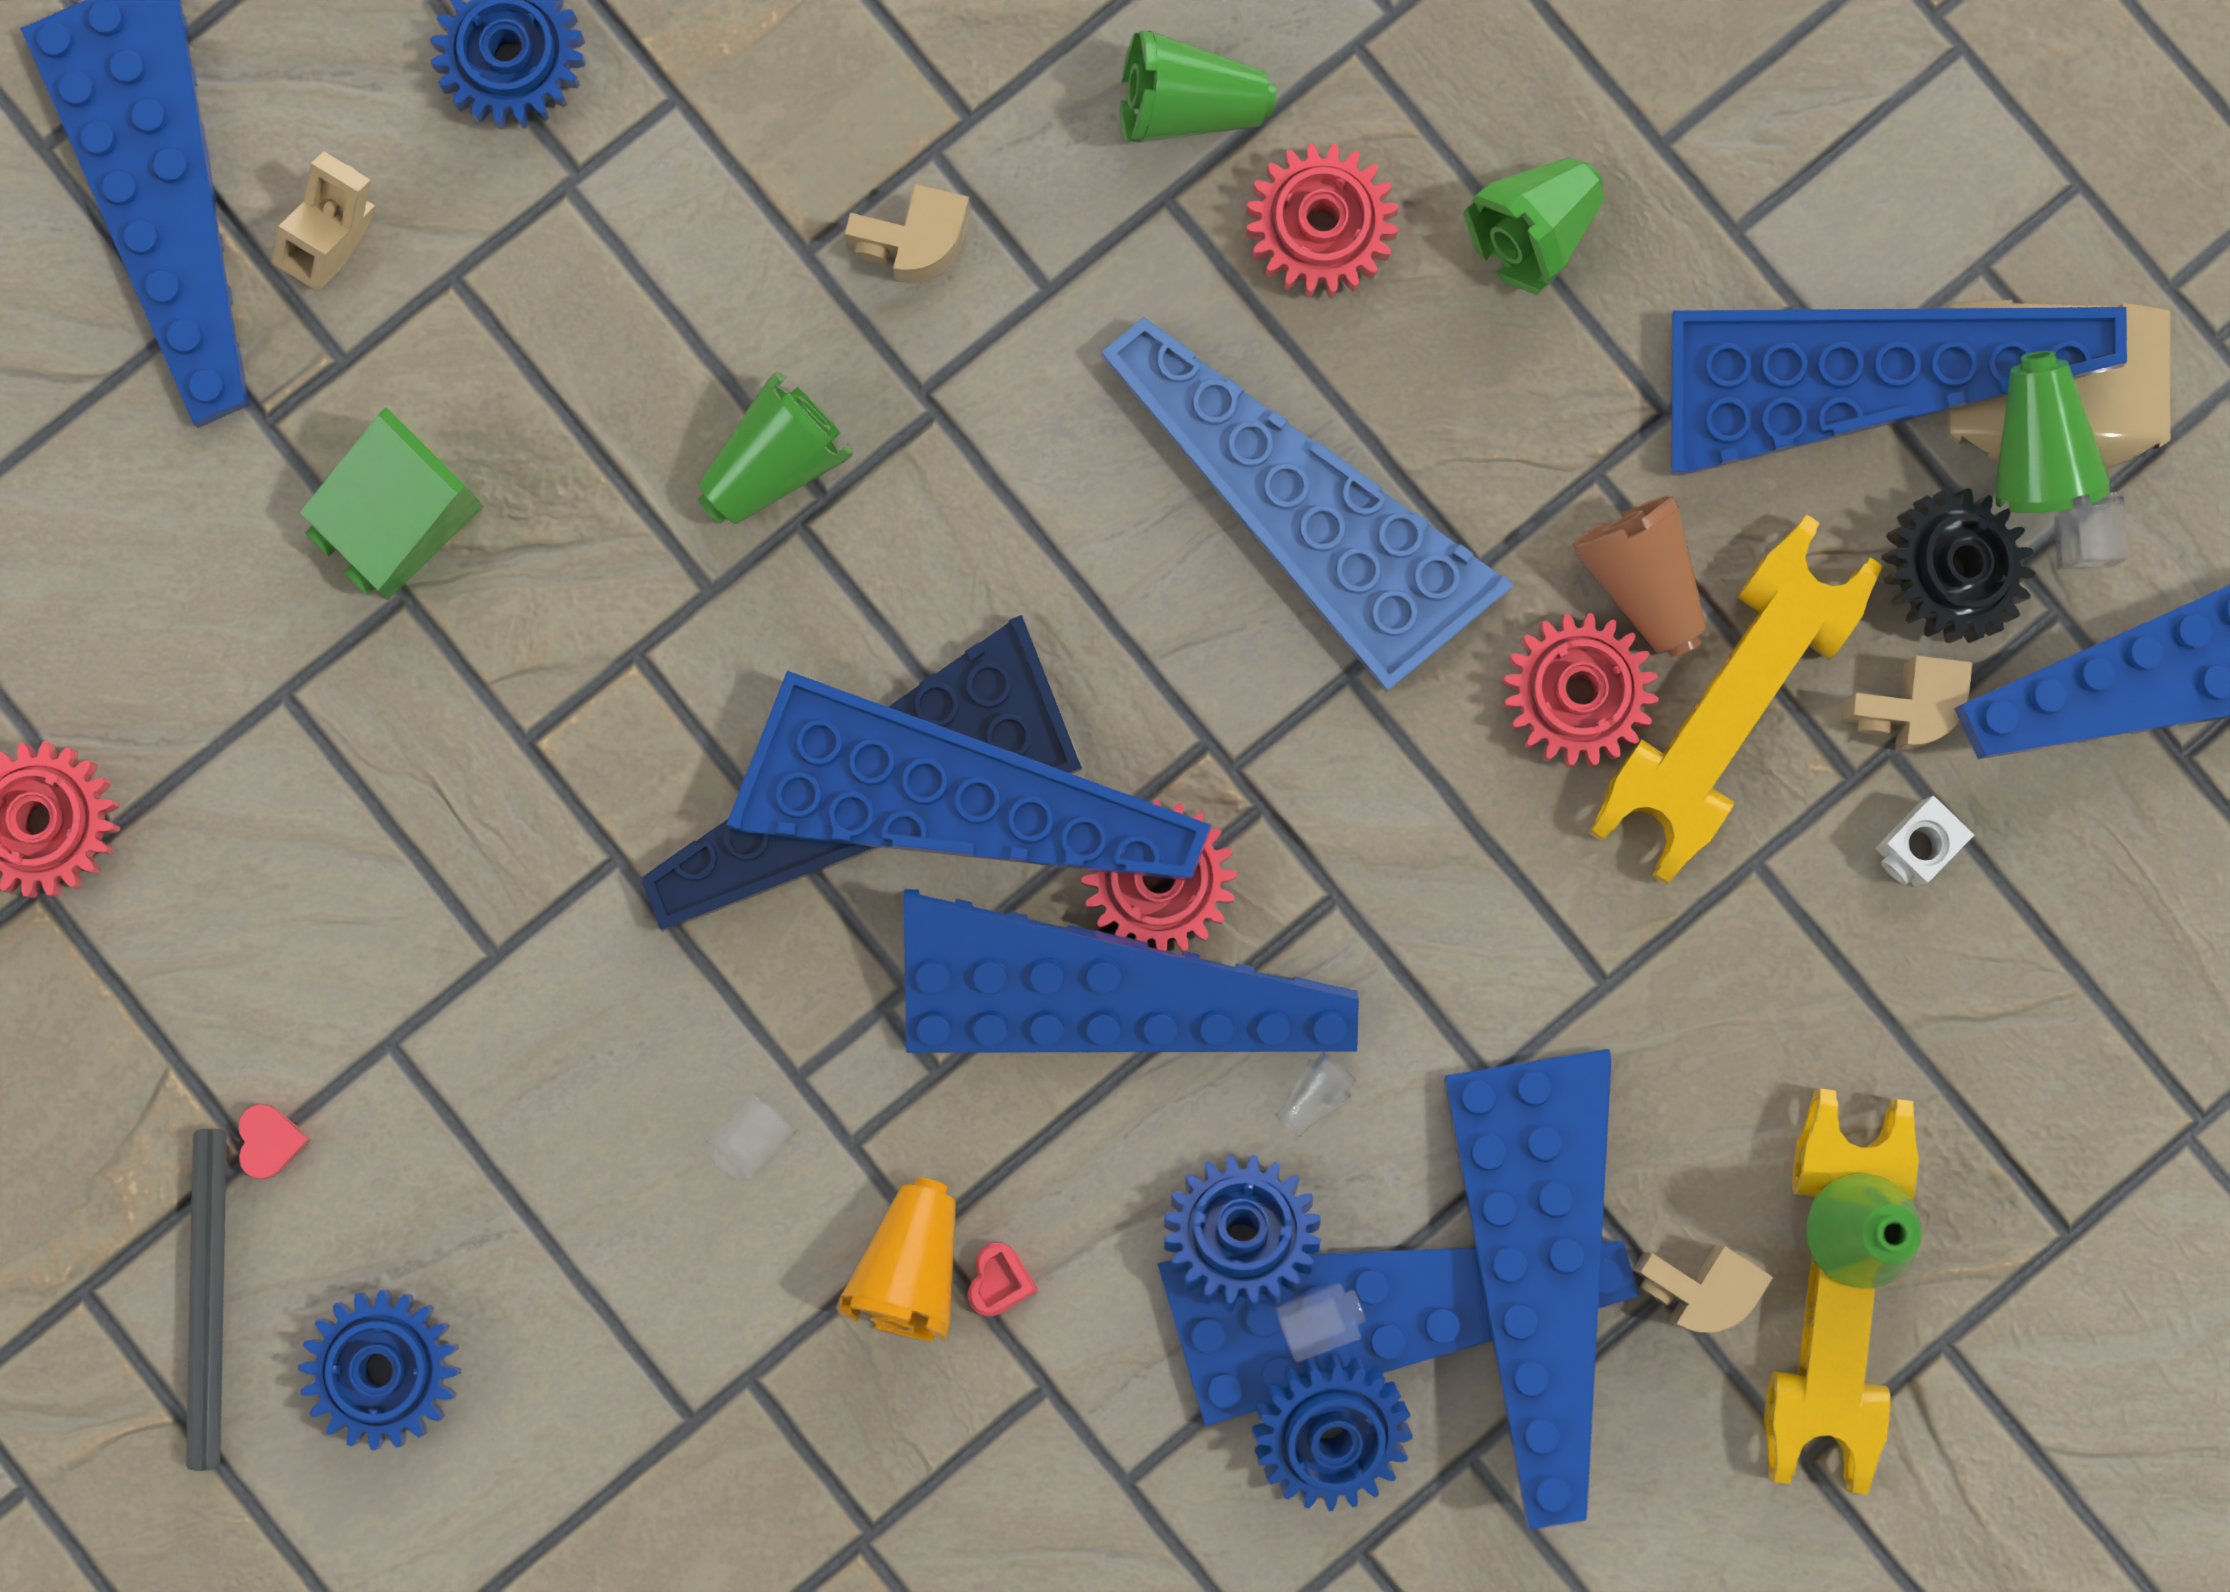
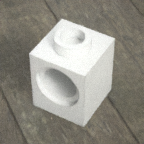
M1933 795L1921 800L1875 849L1884 857L1881 865L1895 880L1903 885H1907L1910 882L1914 887L1929 883L1974 834ZM1914 831L1924 833L1931 841L1932 852L1927 860L1916 858L1910 851L1909 839Z

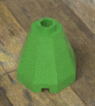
M1568 157L1490 183L1475 195L1471 201L1473 203L1463 213L1475 250L1485 261H1487L1492 253L1495 254L1505 265L1496 273L1506 284L1534 295L1539 294L1553 282L1565 267L1605 199L1602 190L1603 181L1598 171L1592 165Z

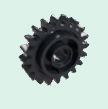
M1947 488L1934 494L1933 498L1927 495L1913 502L1914 509L1910 508L1897 516L1902 527H1898L1886 535V538L1898 548L1883 554L1881 558L1886 563L1895 565L1897 570L1883 578L1884 583L1890 585L1898 584L1901 587V592L1892 599V604L1901 605L1909 602L1911 610L1907 614L1906 622L1910 624L1925 618L1924 635L1930 637L1943 630L1946 643L1960 640L1963 636L1967 643H1972L1984 638L1985 634L1991 636L2004 630L2003 622H2009L2020 616V612L2014 604L2024 602L2031 597V594L2024 587L2020 586L2019 583L2035 577L2033 570L2022 567L2020 563L2022 559L2034 553L2033 549L2017 547L2015 543L2025 532L2024 527L2007 529L2005 524L2011 514L2009 508L1993 515L1991 513L1993 497L1987 495L1973 503V493L1969 488L1956 493L1954 496L1951 490ZM1953 556L1961 561L1964 569L1963 576L1956 571L1953 564Z

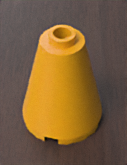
M917 1177L915 1178L914 1185L905 1184L901 1186L839 1298L837 1305L838 1313L858 1322L860 1312L870 1315L869 1319L875 1322L873 1328L907 1338L933 1342L936 1336L942 1342L947 1340L951 1317L956 1200L946 1194L948 1190L947 1185L932 1179Z

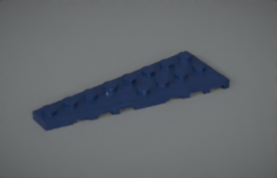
M1022 615L1010 619L1009 623L982 642H978L970 647L959 658L936 674L933 673L919 683V686L889 706V708L1071 774L1082 770ZM727 819L700 839L694 840L641 877L659 928L664 932L881 847L743 833L730 829L726 825Z

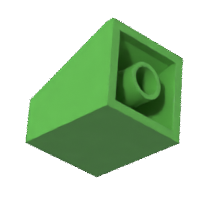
M385 407L300 513L312 524L305 534L328 556L335 550H338L351 563L344 573L366 595H369L376 589L387 599H390L484 506Z

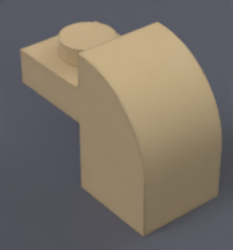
M323 151L310 164L304 202L278 226L272 264L319 292L346 264L370 224L375 205L367 201L371 180L357 172L353 167L342 163Z
M915 184L904 226L850 213L845 230L848 248L855 249L854 254L857 257L874 263L884 264L887 262V258L895 259L893 270L896 282L918 283L932 279L944 272L954 262L961 249L971 212L970 200L967 196Z
M1916 655L1904 662L1900 698L1855 693L1844 700L1842 722L1857 723L1858 732L1870 735H1891L1892 728H1897L1895 750L1898 751L1923 747L1945 736L1959 723L1960 720L1954 708L1968 702L1972 662Z
M1721 1245L1713 1247L1694 1279H1691L1655 1254L1648 1252L1642 1253L1632 1269L1634 1273L1644 1278L1639 1287L1644 1292L1667 1306L1670 1305L1673 1298L1679 1301L1667 1321L1676 1326L1703 1333L1727 1330L1743 1321L1755 1308L1774 1278L1726 1246Z

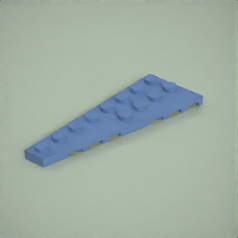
M1145 317L1101 352V357L1386 693L1513 588L1514 585L1506 576L1503 575L1502 577L1474 557V553L1461 544L1457 545L1429 524L1430 522L1417 512H1411L1382 491V487L1318 441L1314 442L1287 423L1286 418L1276 411L1272 412L1244 392V388L1230 378L1227 380L1198 359L1194 352Z

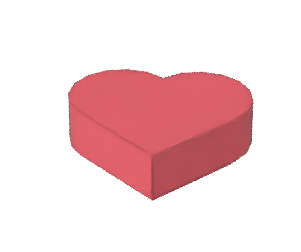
M264 1104L251 1106L242 1114L238 1126L240 1136L245 1141L240 1150V1165L244 1172L252 1178L267 1179L275 1177L311 1139L274 1106Z
M993 1242L979 1251L975 1266L978 1276L972 1281L968 1289L969 1303L977 1313L983 1316L1001 1314L1038 1291V1288L1011 1246L1001 1242Z

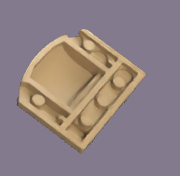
M2012 300L1951 304L1948 307H2127V363L2121 368L2077 378L2075 382L2105 467L2131 461L2133 457L2142 454L2156 445L2157 449L2170 441V310L2122 303L2120 306L2016 304L2012 303ZM2007 396L1948 410V437L1958 444L1961 442L1962 437H1964L1981 450L1987 452L1986 458L1999 462Z

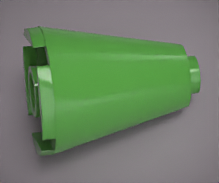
M1139 30V33H1134L1131 38L1122 76V82L1128 83V101L1120 100L1121 129L1125 140L1140 143L1260 127L1265 116L1271 117L1273 115L1276 104V86L1274 83L1268 82V76L1265 71L1150 30Z
M2038 351L2021 356V364L2012 367L2010 370L1995 486L1996 506L2001 508L2009 501L2010 512L2047 513L2074 509L2073 498L2089 494L2090 504L2101 501L2110 494V479L2069 362L2056 359V352Z
M775 372L767 380L698 483L699 488L703 492L698 501L705 511L718 523H722L726 518L734 524L740 523L844 463L853 455L849 444L840 451L833 440L841 432L799 387L788 393L780 386L787 379L782 373Z
M1850 1174L1830 1182L1815 1196L1810 1207L1811 1210L1806 1227V1243L1814 1262L1829 1278L1854 1288H1876L1896 1280L1912 1264L1921 1243V1224L1912 1200L1897 1184L1878 1175Z

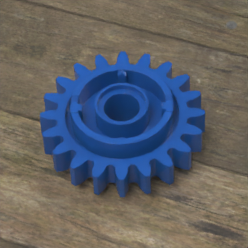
M450 0L457 15L455 17L448 15L437 16L436 19L441 28L448 33L447 35L433 36L430 40L434 49L443 53V55H439L431 60V64L437 73L446 74L438 83L445 94L456 92L452 101L459 111H463L473 104L472 116L479 124L492 112L498 129H504L510 114L515 115L522 129L527 128L528 112L531 110H535L538 116L546 121L549 119L548 110L545 106L547 101L551 100L562 107L567 105L560 90L561 86L569 88H579L580 86L577 77L569 69L586 66L583 54L572 50L585 44V39L580 30L571 29L578 20L572 9L561 11L564 4L563 0H471L468 3L462 0ZM515 42L522 45L520 53L512 60L500 61L495 58L498 49L506 43Z
M1228 1155L1225 1172H1219L1210 1161L1205 1162V1181H1201L1198 1177L1191 1174L1186 1175L1185 1187L1189 1195L1182 1192H1173L1171 1195V1205L1178 1212L1165 1213L1164 1227L1172 1231V1233L1164 1237V1250L1178 1252L1171 1259L1172 1272H1182L1189 1269L1185 1277L1184 1288L1190 1291L1197 1288L1200 1284H1204V1303L1207 1305L1219 1293L1226 1296V1309L1230 1312L1235 1308L1239 1297L1246 1298L1247 1305L1252 1312L1257 1311L1260 1294H1265L1275 1306L1280 1304V1285H1284L1287 1289L1297 1292L1300 1288V1279L1296 1271L1311 1274L1314 1261L1308 1254L1318 1253L1320 1249L1321 1239L1310 1234L1320 1229V1215L1305 1214L1313 1206L1314 1197L1312 1193L1295 1196L1299 1187V1177L1297 1175L1287 1178L1284 1182L1278 1181L1280 1163L1278 1162L1273 1163L1267 1172H1260L1258 1170L1259 1162L1257 1155L1251 1156L1246 1169H1239L1235 1157ZM1244 1224L1253 1228L1257 1235L1249 1241H1237L1227 1231L1235 1225Z
M379 1290L375 1299V1306H372L365 1292L355 1294L354 1312L343 1302L334 1304L333 1312L337 1318V1323L335 1324L333 1321L324 1318L318 1319L315 1325L319 1332L324 1335V1339H312L303 1343V1346L308 1351L316 1355V1360L298 1365L299 1371L315 1376V1382L308 1384L300 1390L301 1395L312 1396L317 1394L320 1396L321 1401L314 1406L310 1415L317 1417L330 1412L332 1419L327 1426L326 1433L331 1435L347 1426L349 1428L347 1433L348 1446L356 1445L363 1438L364 1433H367L370 1449L376 1451L382 1447L385 1434L387 1433L395 1448L401 1447L406 1443V1427L412 1434L420 1438L427 1434V1427L423 1420L424 1415L434 1421H440L445 1417L441 1407L436 1404L437 1399L451 1400L456 1398L457 1393L452 1388L444 1385L443 1382L444 1378H451L461 1374L460 1368L445 1364V1357L459 1350L458 1344H440L439 1338L445 1334L450 1326L447 1322L432 1327L428 1325L427 1322L433 1313V1306H424L415 1314L411 1312L413 1306L412 1294H404L398 1300L395 1307L392 1305V1297L389 1290ZM374 1354L386 1356L392 1364L393 1375L386 1385L376 1384L368 1375V1362Z
M1331 1354L1327 1368L1319 1370L1316 1362L1312 1358H1308L1306 1362V1376L1300 1377L1297 1372L1288 1368L1285 1370L1290 1385L1288 1388L1284 1389L1275 1384L1268 1386L1269 1393L1275 1404H1257L1256 1410L1263 1423L1252 1426L1255 1441L1260 1444L1254 1450L1259 1465H1266L1264 1472L1270 1484L1280 1482L1282 1494L1287 1500L1296 1495L1300 1490L1304 1507L1308 1509L1320 1495L1323 1496L1328 1511L1334 1510L1339 1495H1345L1348 1503L1352 1507H1356L1358 1504L1357 1491L1363 1488L1371 1496L1377 1497L1379 1492L1374 1481L1377 1477H1382L1388 1481H1395L1396 1476L1389 1462H1406L1408 1459L1401 1443L1409 1441L1413 1437L1408 1424L1404 1422L1411 1416L1405 1402L1398 1401L1401 1394L1395 1382L1385 1383L1384 1375L1378 1366L1369 1370L1365 1375V1369L1360 1358L1354 1357L1347 1369L1342 1370L1336 1354ZM1330 1428H1343L1341 1433L1333 1438H1321L1322 1434Z

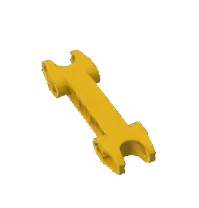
M1807 514L1775 549L1760 560L1738 593V599L1759 613L1670 744L1662 753L1643 739L1639 740L1609 782L1603 803L1588 831L1593 837L1602 841L1606 839L1610 832L1615 830L1620 821L1629 813L1643 812L1654 816L1664 829L1666 843L1662 856L1655 865L1652 877L1664 885L1668 884L1686 862L1712 840L1730 813L1735 802L1713 788V786L1807 647L1809 646L1828 660L1835 656L1862 618L1873 586L1883 568V565L1870 557L1867 562L1864 561L1861 567L1843 585L1830 586L1817 581L1808 570L1806 554L1820 523Z
M1814 1089L1807 1117L1796 1143L1792 1176L1793 1193L1799 1196L1815 1198L1832 1181L1850 1174H1873L1897 1184L1913 1202L1919 1163L1913 1101L1891 1100L1878 1138L1866 1147H1858L1849 1143L1840 1132L1836 1091ZM1812 1255L1798 1372L1796 1374L1773 1371L1767 1388L1763 1421L1767 1441L1768 1479L1776 1483L1790 1484L1803 1446L1814 1437L1829 1435L1842 1448L1846 1491L1868 1495L1881 1452L1887 1441L1891 1404L1890 1391L1887 1386L1865 1383L1875 1288H1854L1829 1278L1814 1262Z

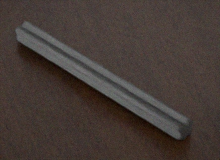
M199 1129L193 1133L186 1466L194 1471L214 1470L220 1465L227 1134L221 1129Z

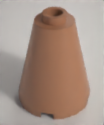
M1669 495L1621 513L1623 517L1608 526L1605 522L1599 524L1574 541L1573 547L1577 557L1656 653L1668 651L1670 657H1676L1701 644L1698 635L1706 630V623L1679 506L1676 504L1673 496L1670 498Z

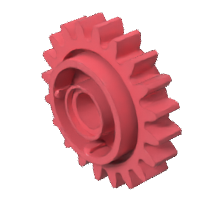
M1310 143L1305 161H1301L1295 152L1290 149L1286 152L1285 156L1287 170H1283L1272 162L1267 165L1266 173L1272 184L1265 181H1255L1253 192L1263 201L1248 202L1246 214L1260 221L1247 225L1246 237L1263 239L1253 248L1252 256L1254 259L1266 256L1272 257L1266 269L1265 275L1267 277L1274 276L1281 270L1287 272L1284 283L1285 290H1290L1301 279L1305 282L1306 297L1311 298L1317 284L1323 283L1328 296L1334 298L1339 280H1343L1345 285L1354 292L1359 285L1357 271L1373 279L1377 274L1378 268L1372 258L1382 261L1389 259L1392 250L1380 240L1396 239L1398 227L1384 221L1392 219L1397 215L1398 205L1381 202L1390 194L1392 186L1390 183L1372 184L1378 170L1376 164L1367 167L1363 171L1357 169L1360 152L1354 151L1345 162L1339 160L1337 144H1332L1326 158H1320L1314 143ZM1323 210L1329 212L1335 218L1337 225L1329 231H1318L1309 224L1307 216L1314 211Z
M1567 613L1561 617L1560 632H1557L1546 620L1539 625L1542 642L1528 634L1521 640V644L1529 656L1512 653L1508 659L1510 665L1520 671V674L1505 676L1501 683L1505 687L1517 691V695L1507 698L1502 703L1503 708L1519 709L1521 715L1511 723L1510 728L1511 730H1518L1529 727L1531 733L1526 738L1524 747L1528 749L1539 741H1543L1546 744L1543 760L1546 762L1554 757L1558 750L1564 752L1566 768H1571L1575 765L1579 753L1584 754L1585 761L1590 768L1597 766L1600 758L1599 749H1602L1611 760H1615L1621 756L1617 739L1631 747L1639 742V738L1631 728V725L1641 728H1647L1651 725L1652 719L1643 713L1640 707H1649L1658 702L1657 696L1643 691V686L1652 683L1658 678L1657 673L1640 672L1638 667L1650 656L1649 652L1642 651L1631 654L1628 649L1636 635L1632 632L1625 635L1621 640H1616L1614 638L1616 621L1613 619L1601 631H1597L1595 629L1593 613H1588L1585 616L1580 628H1576L1572 616ZM1580 677L1590 683L1593 689L1591 703L1577 704L1569 698L1566 692V683L1569 678Z
M43 741L36 757V753L31 745L19 743L17 761L9 754L0 751V875L3 873L0 880V890L12 893L21 883L23 896L36 898L42 884L48 896L59 897L62 879L70 887L80 889L82 887V879L79 874L81 868L95 874L101 872L98 863L93 859L94 853L113 854L114 849L108 843L102 841V836L105 833L111 834L120 831V826L105 820V814L113 812L120 807L119 802L100 798L111 787V781L105 778L90 780L98 765L87 759L76 766L78 751L68 747L57 758L56 746ZM45 805L50 814L49 824L43 832L34 835L29 827L30 815L36 808Z
M1159 800L1153 801V804L1161 806ZM1178 802L1172 811L1183 814V803ZM1200 812L1193 818L1203 821L1204 814ZM1219 828L1210 831L1192 881L1175 879L1172 889L1165 893L1158 894L1148 890L1143 883L1141 875L1098 871L1096 874L1082 877V885L1096 887L1099 891L1085 902L1086 907H1104L1106 910L1098 919L1097 927L1100 929L1109 926L1111 923H1116L1118 929L1115 935L1126 938L1129 934L1135 936V940L1143 942L1153 940L1155 948L1164 951L1167 949V941L1173 939L1182 952H1187V933L1189 932L1194 933L1196 937L1205 942L1209 935L1206 927L1203 925V921L1207 919L1213 923L1222 924L1225 918L1214 905L1218 902L1222 904L1233 903L1235 897L1220 887L1221 883H1227L1237 878V872L1221 869L1219 865L1232 856V849L1215 850L1212 847L1222 831Z

